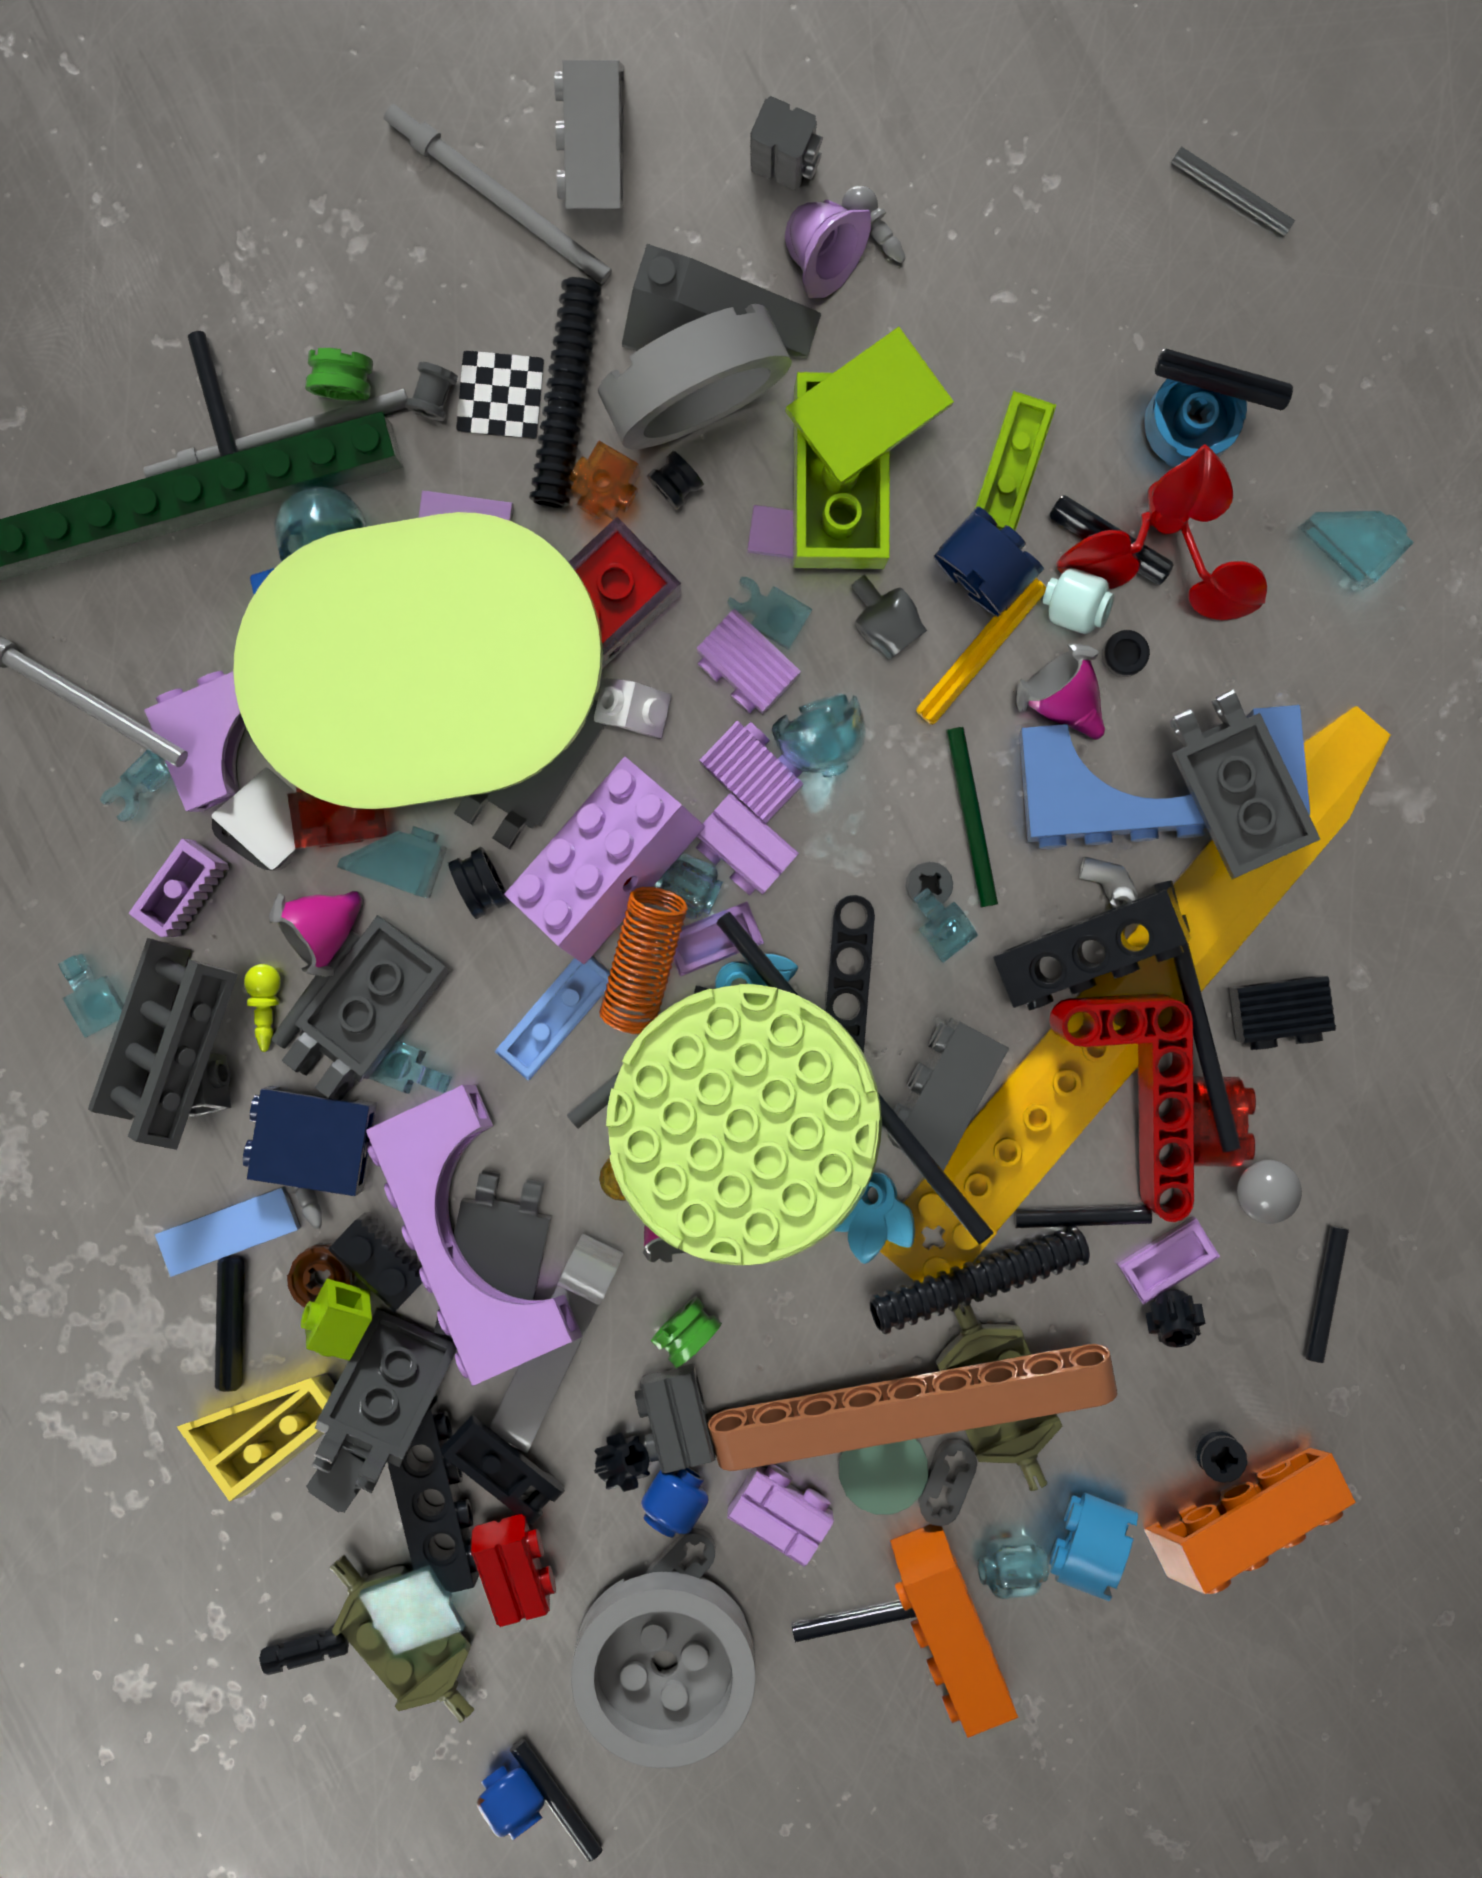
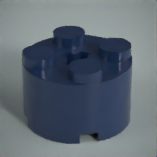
M977 506L940 546L939 551L934 555V559L955 584L959 581L969 591L968 596L989 613L998 617L1040 575L1044 567L1030 553L1021 551L1026 542L1016 531L1007 525L1000 531L996 527L997 523L992 516Z

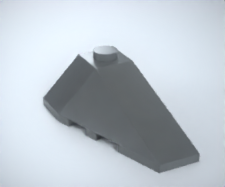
M647 244L632 290L622 347L638 351L666 333L708 314L733 307L736 315L747 314L745 308L750 304H760L767 308L790 358L805 359L808 358L821 313L693 258Z

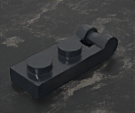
M473 1415L441 1447L444 1458L517 1515L523 1514L526 1517L527 1523L531 1525L543 1515L541 1509L550 1500L555 1502L565 1492L561 1483L554 1476L542 1471ZM530 1486L535 1488L529 1497L522 1495Z

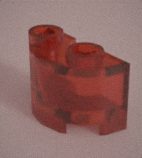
M297 786L296 793L287 794L296 849L319 846V848L338 846L387 836L384 809H359L337 805L310 795Z
M1193 1076L1194 1166L1239 1167L1244 1160L1254 1159L1255 1138L1253 1133H1248V1115H1254L1256 1096L1254 1088H1244L1243 1081L1239 1077H1223L1241 1149L1223 1153L1204 1077Z

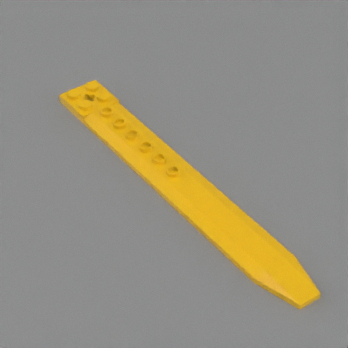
M1358 706L1352 707L1304 742L1310 805L1309 816L1320 840L1235 879H1231L1211 838L1173 883L1180 912L1187 917L1191 937L1188 943L1201 992L1349 820L1391 736ZM1138 924L1126 940L1132 946L1142 947L1148 944L1149 933L1144 926ZM1155 955L1138 961L1140 969L1128 975L1114 979L1112 972L1096 977L1097 985L1080 992L1076 997L1159 993L1184 1003L1173 958L1157 962ZM1171 1007L1165 1008L1159 1014V1027H1164L1171 1020ZM1126 1009L1119 1011L1115 1015L1113 1020L1114 1030L1125 1026L1128 1020ZM1082 1012L1075 1013L1069 1019V1033L1076 1032L1083 1025L1084 1017ZM1050 1027L970 1121L944 1170L945 1174L994 1233L983 1243L978 1244L927 1180L922 1177L902 1201L911 1209L914 1217L915 1238L912 1247H902L886 1240L880 1252L911 1279L919 1280L920 1283L923 1282L924 1277L927 1275L936 1278V1274L939 1271L943 1270L948 1274L951 1267L958 1266L962 1269L965 1262H973L994 1238L1001 1226L1138 1067V1044L1074 1046L1056 1035ZM938 1225L944 1229L941 1234L944 1243L940 1247L932 1245L930 1248H926L922 1244L926 1239L921 1233L923 1229L928 1227L934 1230Z

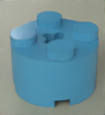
M1166 379L1146 408L1144 422L1146 437L1154 452L1167 465L1173 468L1189 459L1204 444L1220 457L1240 435L1244 420L1246 419L1247 402ZM1190 412L1192 415L1200 414L1203 420L1200 423L1197 420H1191L1188 417V413Z
M1083 1493L1081 1498L1072 1495L1064 1516V1521H1066L1065 1529L1068 1530L1065 1540L1057 1538L1049 1560L1051 1565L1050 1573L1055 1574V1581L1110 1601L1112 1598L1110 1587L1117 1589L1134 1539L1126 1536L1129 1527L1127 1524L1137 1526L1138 1513L1088 1493Z

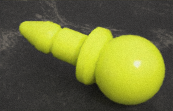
M267 964L253 966L248 970L244 978V987L251 996L247 1000V1006L256 1007L254 1010L255 1037L262 1052L268 1051L273 1036V1028L271 1027L273 1024V1010L271 1006L279 1005V999L275 995L281 986L279 973L275 968Z

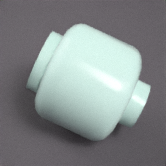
M1069 568L1059 579H1050L1043 596V604L1049 605V619L1053 624L1082 634H1089L1096 627H1104L1110 615L1115 594L1109 592V583L1106 579L1075 568Z

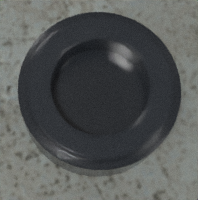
M1122 630L1113 634L1105 642L1102 649V660L1105 667L1112 674L1119 677H1129L1140 672L1146 666L1150 656V649L1146 639L1138 632L1132 630Z

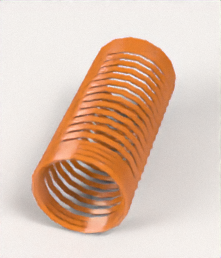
M640 887L632 890L630 893L627 910L625 911L626 917L623 919L624 924L621 926L620 939L617 941L618 946L615 948L616 953L612 962V968L610 969V975L608 976L609 982L606 984L607 989L604 991L605 996L602 998L603 1001L599 1010L600 1017L607 1025L625 1033L640 1034L658 1016L674 961V955L676 954V948L678 947L680 933L682 932L681 927L684 925L685 915L688 910L686 902L680 896L655 887ZM641 903L657 905L665 909H668L671 912H664L656 908L647 907L642 905ZM637 917L642 921H635L632 918ZM630 925H636L640 928H633ZM659 925H666L669 928H663ZM628 932H633L637 935H630ZM656 932H661V933L664 932V933L667 934V935H666V936H663V935H661V934H659V933H656ZM627 939H631V940H633L634 942H628V941H626V940H627ZM654 939L663 940L666 943H660L659 941H656ZM654 947H661L664 950H658ZM626 953V954H628V955L631 956V957H626V956H623L622 954ZM652 954H655V955L659 954V955L662 956V957L658 958V957H656V956H654V955H652ZM620 961H625L629 964H622ZM652 962H658V963H660L661 965H656V964H654V963H652ZM618 968H623L626 971H620ZM650 969H656V970H658L659 972H654V971H652V970H650ZM648 976H654V977H656L657 979H652V978H650V977H648ZM644 998H650L653 1001H647ZM612 1007H619L633 1012H641L644 1015H631L620 1012ZM609 1011H611V1012H613V1013H615V1014H617V1015H619V1016L626 1017V1018H630V1019H638V1020H639V1019H648V1018H649L650 1021H648V1022H633V1021H628V1020H625V1019H622V1018H619V1017L613 1015V1014L610 1013Z

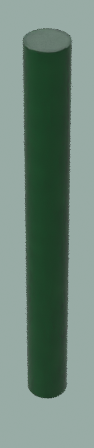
M964 727L948 729L946 734L980 907L997 905L998 899Z

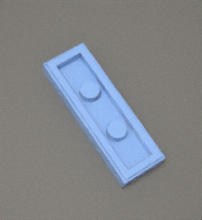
M593 956L585 965L574 958L494 1052L528 1081L531 1080L603 996L604 991L607 989L606 984L609 982L610 970Z
M283 1186L155 1234L169 1275L172 1277L294 1232L301 1227L286 1187Z

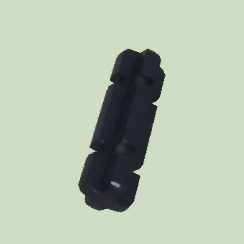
M332 1630L325 1631L326 1636L324 1637L318 1633L285 1642L284 1648H280L279 1644L263 1648L260 1652L259 1662L264 1675H272L283 1672L284 1666L291 1670L324 1661L325 1655H328L330 1659L348 1653L349 1642L342 1633L335 1636Z

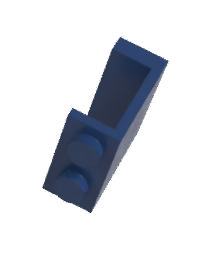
M277 1086L262 1088L260 1095L253 1097L250 1108V1121L255 1122L253 1140H247L243 1152V1166L248 1167V1180L356 1196L364 1190L369 1158L367 1142L370 1141L366 1130L374 1126L377 1102L360 1099L355 1102H347L279 1091L280 1087Z

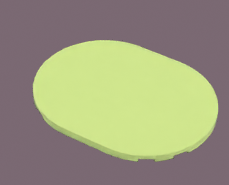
M466 512L437 514L330 534L312 541L284 559L259 586L242 618L234 652L233 675L235 693L241 716L253 742L273 768L290 783L321 800L341 806L359 809L404 807L502 790L519 784L541 772L544 767L549 765L569 747L585 724L600 685L603 661L602 635L597 612L582 579L559 551L542 537L512 521L492 515Z

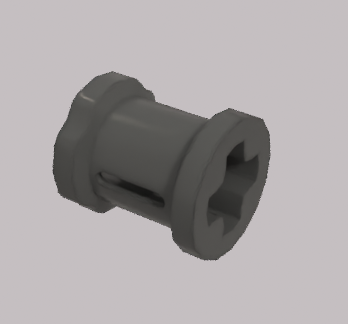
M419 362L417 370L420 372V376L413 397L406 400L405 407L421 416L443 421L446 416L443 407L450 386L457 383L458 376L441 366L428 362Z

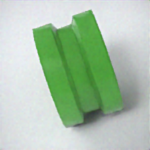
M318 348L317 355H315V350L311 349L309 351L308 365L312 367V371L306 377L305 389L308 392L324 398L342 401H364L370 398L371 386L367 382V376L373 370V360L370 357L358 352H352V355L341 353V349Z
M698 1297L692 1298L683 1305L651 1339V1342L658 1349L664 1348L669 1353L668 1360L676 1368L694 1356L713 1337L722 1324L715 1315L708 1316L703 1310L705 1305Z

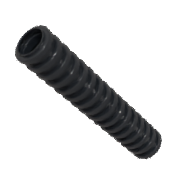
M569 277L561 283V288L565 293L559 296V302L563 307L557 310V317L561 320L555 323V331L558 332V335L553 337V345L556 346V350L551 351L550 356L554 364L549 365L548 369L552 378L547 379L546 382L550 392L544 395V400L548 403V406L543 407L542 414L546 419L540 422V429L544 433L538 436V443L542 446L541 449L536 450V457L539 458V463L534 464L533 469L537 472V477L532 478L531 482L535 487V491L530 492L529 495L530 500L534 503L552 508H564L570 505V498L566 494L572 491V484L568 481L569 478L574 477V470L571 469V464L576 463V456L573 454V450H577L579 445L575 437L579 436L581 432L577 423L583 419L582 413L579 412V409L585 405V400L581 398V395L587 392V386L583 384V381L589 379V371L585 368L591 365V357L588 356V353L593 351V343L590 342V339L595 337V329L592 325L596 324L598 319L594 311L598 310L600 302L596 297L602 293L601 286L595 281L580 277Z
M1070 1226L1067 1228L1066 1233L1058 1230L1055 1231L1053 1237L1050 1235L1042 1236L1040 1242L1032 1239L1029 1240L1028 1246L1020 1243L1015 1246L1014 1251L1006 1248L1003 1249L1002 1255L996 1252L991 1253L988 1260L984 1257L977 1258L974 1265L968 1261L963 1264L962 1269L958 1266L951 1267L948 1274L942 1270L937 1272L936 1278L927 1275L921 1283L919 1280L911 1281L910 1287L901 1284L898 1285L895 1292L892 1289H887L883 1293L884 1296L880 1297L877 1293L872 1294L869 1306L873 1320L878 1330L886 1335L891 1332L892 1327H895L897 1330L903 1329L906 1322L910 1325H915L918 1322V1318H922L925 1321L929 1320L932 1313L941 1316L946 1308L949 1311H955L958 1308V1304L964 1307L969 1306L972 1299L976 1302H981L984 1300V1295L991 1298L995 1297L998 1294V1290L1002 1293H1007L1010 1291L1011 1286L1017 1289L1023 1287L1024 1281L1029 1284L1035 1283L1038 1276L1044 1280L1049 1278L1050 1272L1055 1275L1061 1274L1064 1267L1066 1270H1073L1076 1267V1263L1081 1266L1087 1265L1090 1258L1088 1243L1083 1233L1076 1226Z

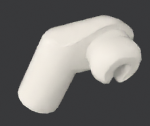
M1084 857L1079 878L1102 884L1112 908L1138 898L1137 889L1125 867Z

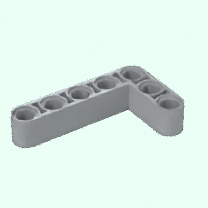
M582 1234L552 1296V1298H556L565 1294L583 1337L605 1296L623 1256L622 1252L585 1234ZM583 1337L518 1366L489 1428L511 1446L528 1453Z

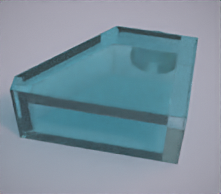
M1382 511L1315 512L1298 526L1309 539L1362 589L1376 583L1414 543L1406 535L1408 531L1405 525L1396 517L1389 514L1385 515Z
M413 826L411 834L396 831L340 858L337 868L423 898H430L448 847L437 844L438 834Z

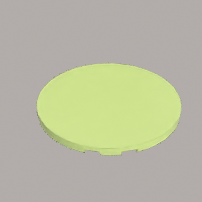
M739 984L707 989L682 999L659 1014L644 1028L622 1060L624 1063L618 1073L614 1088H611L607 1106L606 1127H608L610 1162L619 1187L633 1211L649 1229L671 1246L705 1261L720 1264L756 1265L780 1261L813 1247L829 1236L849 1216L863 1196L873 1175L881 1143L882 1116L877 1085L872 1070L853 1037L836 1019L814 1003L796 994L763 985Z

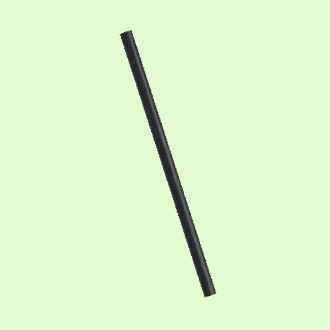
M731 912L724 914L718 919L716 924L767 986L798 995ZM878 1092L881 1104L882 1127L977 1243H983L994 1232Z

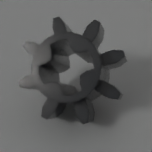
M1169 1290L1159 1294L1155 1302L1150 1303L1151 1312L1146 1313L1149 1334L1157 1333L1159 1342L1168 1347L1178 1348L1190 1345L1195 1341L1196 1336L1201 1334L1199 1326L1206 1324L1202 1304H1194L1192 1296L1180 1290Z
M622 1433L606 1437L607 1445L596 1448L594 1451L597 1454L595 1474H598L600 1479L606 1482L607 1490L620 1487L623 1492L638 1488L637 1479L650 1475L648 1471L649 1454L645 1446L639 1442V1436L635 1435L624 1438Z

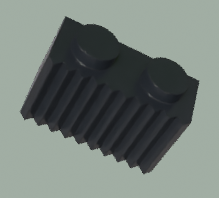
M1316 975L1229 987L1236 1041L1249 1043L1250 1050L1278 1047V1038L1292 1036L1295 1037V1044L1323 1041L1322 1032L1336 1030L1329 977Z
M372 1212L364 1213L357 1218L328 1249L394 1312L422 1284L419 1272L422 1265L421 1262H417V1255L411 1256V1249H404V1243H398V1237H391V1231H385V1225H378V1219H372Z

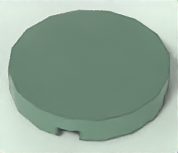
M918 1439L841 1452L839 1458V1480L846 1496L858 1508L875 1515H892L909 1508L922 1495L928 1480V1460Z

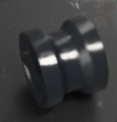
M672 451L667 456L666 464L660 470L653 469L647 475L654 488L677 510L684 504V497L690 491H698L704 486L698 474L676 451Z
M1220 1429L1209 1430L1197 1440L1195 1458L1199 1466L1214 1481L1221 1483L1232 1482L1240 1478L1247 1466V1453L1243 1446L1229 1432ZM1226 1457L1231 1458V1459H1227V1461L1224 1462V1463H1222V1466H1221V1461L1225 1460Z

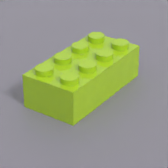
M797 372L794 385V401L832 373ZM794 424L793 568L884 569L890 558V451L839 486Z

